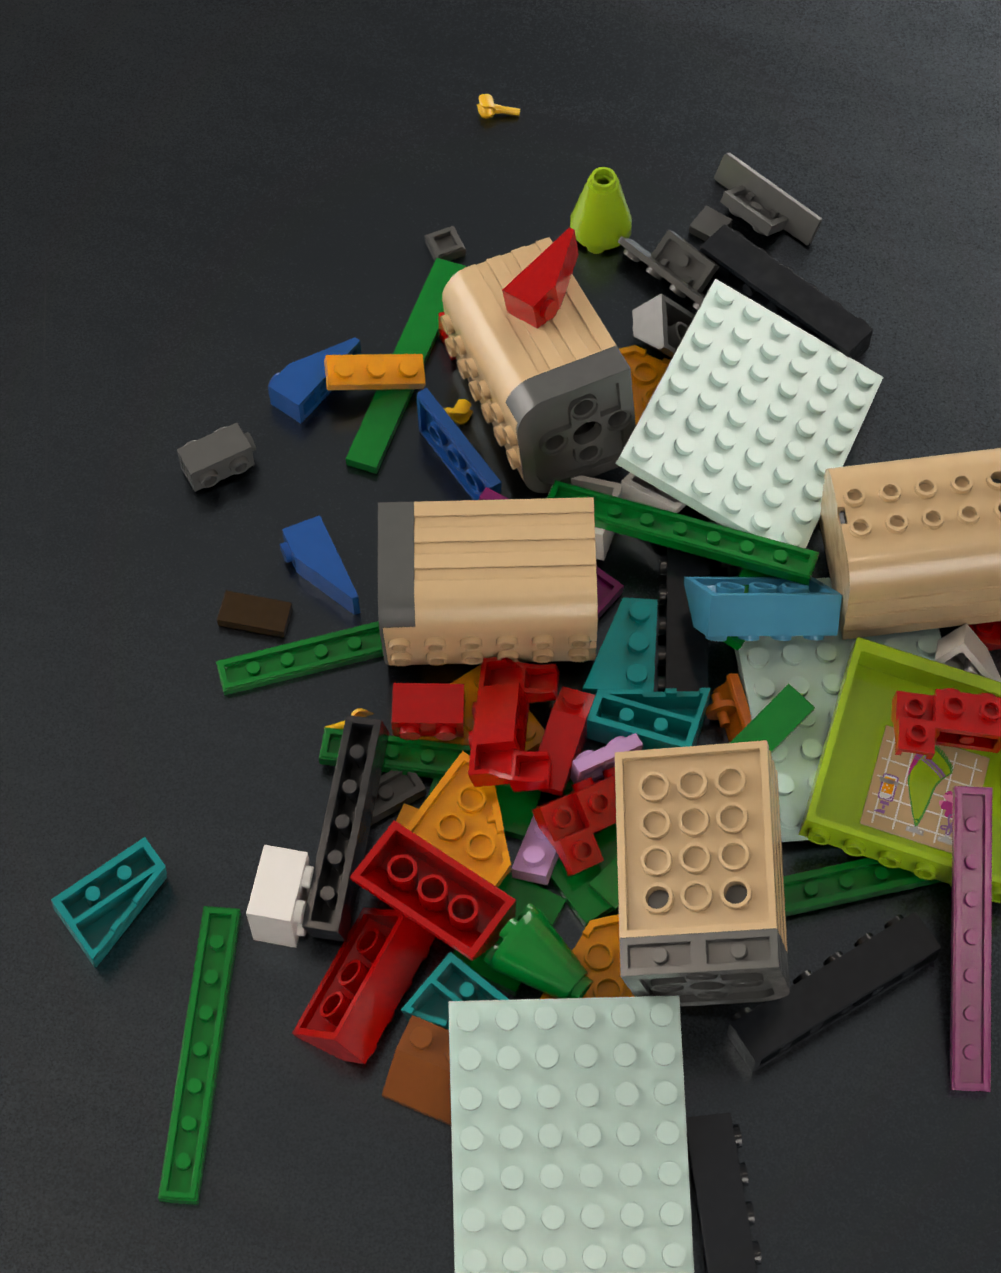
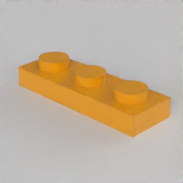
M423 354L326 355L324 359L327 390L424 389L426 384Z

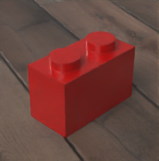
M393 683L391 718L393 736H399L404 740L435 737L443 741L464 737V684Z

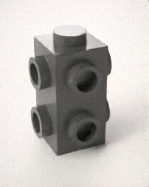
M234 423L228 427H221L214 433L199 440L187 442L183 447L177 449L181 469L194 492L202 488H210L220 480L234 474H241L249 467L254 466L253 451L256 450V446L250 433H243L238 423Z

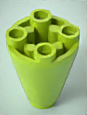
M608 167L596 168L590 174L570 216V228L575 230L576 240L594 254L618 247L620 244L617 241L621 236L625 238H630L632 217L616 173Z

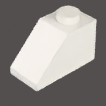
M967 623L938 640L935 656L936 662L1001 682V677L988 648Z

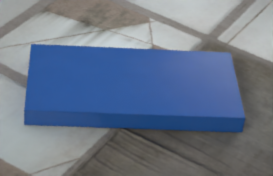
M428 388L418 392L419 432L471 499L479 500L486 487L501 494V481Z

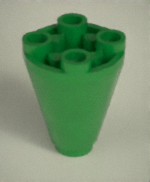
M529 903L523 909L517 920L511 918L499 934L504 940L500 945L495 944L484 958V962L495 971L557 999L582 998L593 983L587 977V970L544 913L532 903Z

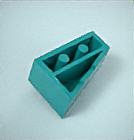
M622 598L583 686V692L596 695L598 689H643V692H654L658 599Z
M665 688V692H643V689H598L587 718V738L608 744L616 737H628L636 733L643 744L642 750L696 746L706 717V709L709 706L711 688H699V691H677V688Z
M144 837L51 899L55 912L95 969L166 880V866Z
M450 952L404 1005L401 1011L407 1021L414 1015L449 1030V1001L509 999Z

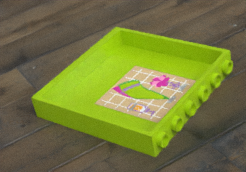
M857 637L849 655L798 835L807 837L809 841L815 844H829L843 849L849 855L878 860L885 867H899L914 872L919 878L926 880L936 879L948 883L952 887L953 787H992V902L1001 903V749L999 753L935 745V754L932 760L926 759V755L902 752L901 756L895 755V731L891 720L892 699L896 691L933 695L936 689L954 688L964 693H991L996 697H1001V682Z

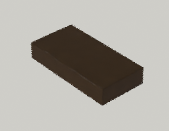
M226 590L217 617V623L219 626L285 638L293 610L292 602Z

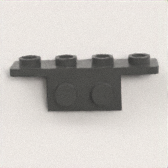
M724 154L714 176L716 181L729 189L724 192L720 203L729 208V211L734 216L740 217L751 224L753 229L760 234L769 236L784 229L805 245L811 244L822 223V218L733 154Z
M669 229L652 254L632 239L622 236L617 242L625 248L623 253L635 262L641 260L647 264L646 271L659 280L665 278L671 283L669 288L680 297L685 298L688 296L695 301L693 307L698 311L705 298L702 292L720 267Z

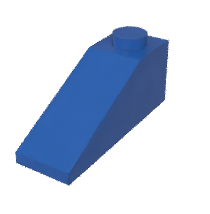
M355 337L288 364L281 372L276 373L269 382L268 390L271 405L297 422L302 423L332 391L327 390L324 365L325 356L362 354L360 340Z
M318 515L282 529L284 543L279 545L286 563L292 561L296 572L353 615L359 614V596L321 516Z

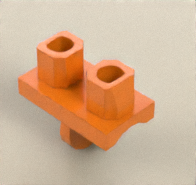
M738 673L728 674L726 682L715 688L714 693L711 695L713 703L707 706L706 709L707 719L719 720L720 727L725 728L729 743L752 721Z

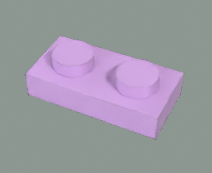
M635 733L628 737H616L605 747L596 751H584L572 761L570 778L573 783L588 777H592L593 781L604 777L603 770L615 766V752L642 750L643 744Z
M534 815L511 868L512 877L548 885L559 855L539 829Z

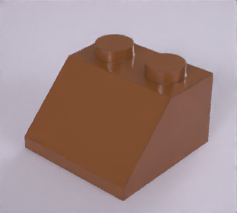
M412 1015L395 1050L382 1097L451 1126L449 1030Z

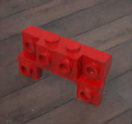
M497 657L483 658L477 701H474L472 704L474 729L469 732L468 737L471 749L468 776L474 787L510 784L513 792L549 789L551 757L548 751H525L529 704L557 699L559 670L556 664H527L518 661L513 662L506 657L501 660H497Z
M954 688L936 689L933 695L896 691L892 699L891 714L895 731V755L901 756L902 752L926 755V759L932 760L935 754V745L999 753L1001 749V697H996L991 693H964Z
M615 766L603 770V778L593 781L592 777H588L573 783L572 788L574 791L532 809L539 829L556 850L568 876L577 874L604 861L593 833L616 823Z

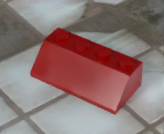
M395 820L350 876V880L472 961L495 945L500 938L499 934L511 918L516 916V899Z
M363 907L348 934L347 942H343L292 1034L343 1061L366 1064L368 1058L375 1052L377 1042L384 1029L392 1021L395 1009L404 993L411 987L412 979L421 962L428 956L430 946L436 936L397 910Z

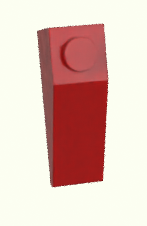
M569 227L502 289L507 313L537 329L548 320L554 318L562 305L579 255L574 229Z
M562 686L552 708L538 750L548 751L551 757L549 789H540V791L562 797L571 776L572 761L581 753L587 740V718L596 695Z

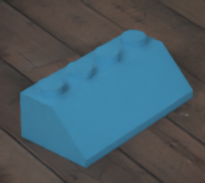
M684 577V587L693 627L706 635L705 638L708 640L726 641L727 637L738 636L742 640L758 641L760 636H770L775 640L789 641L792 639V636H803V638L819 641L823 640L824 636L838 635L842 594L811 577L809 586L778 577ZM743 585H749L748 593H744L745 586Z

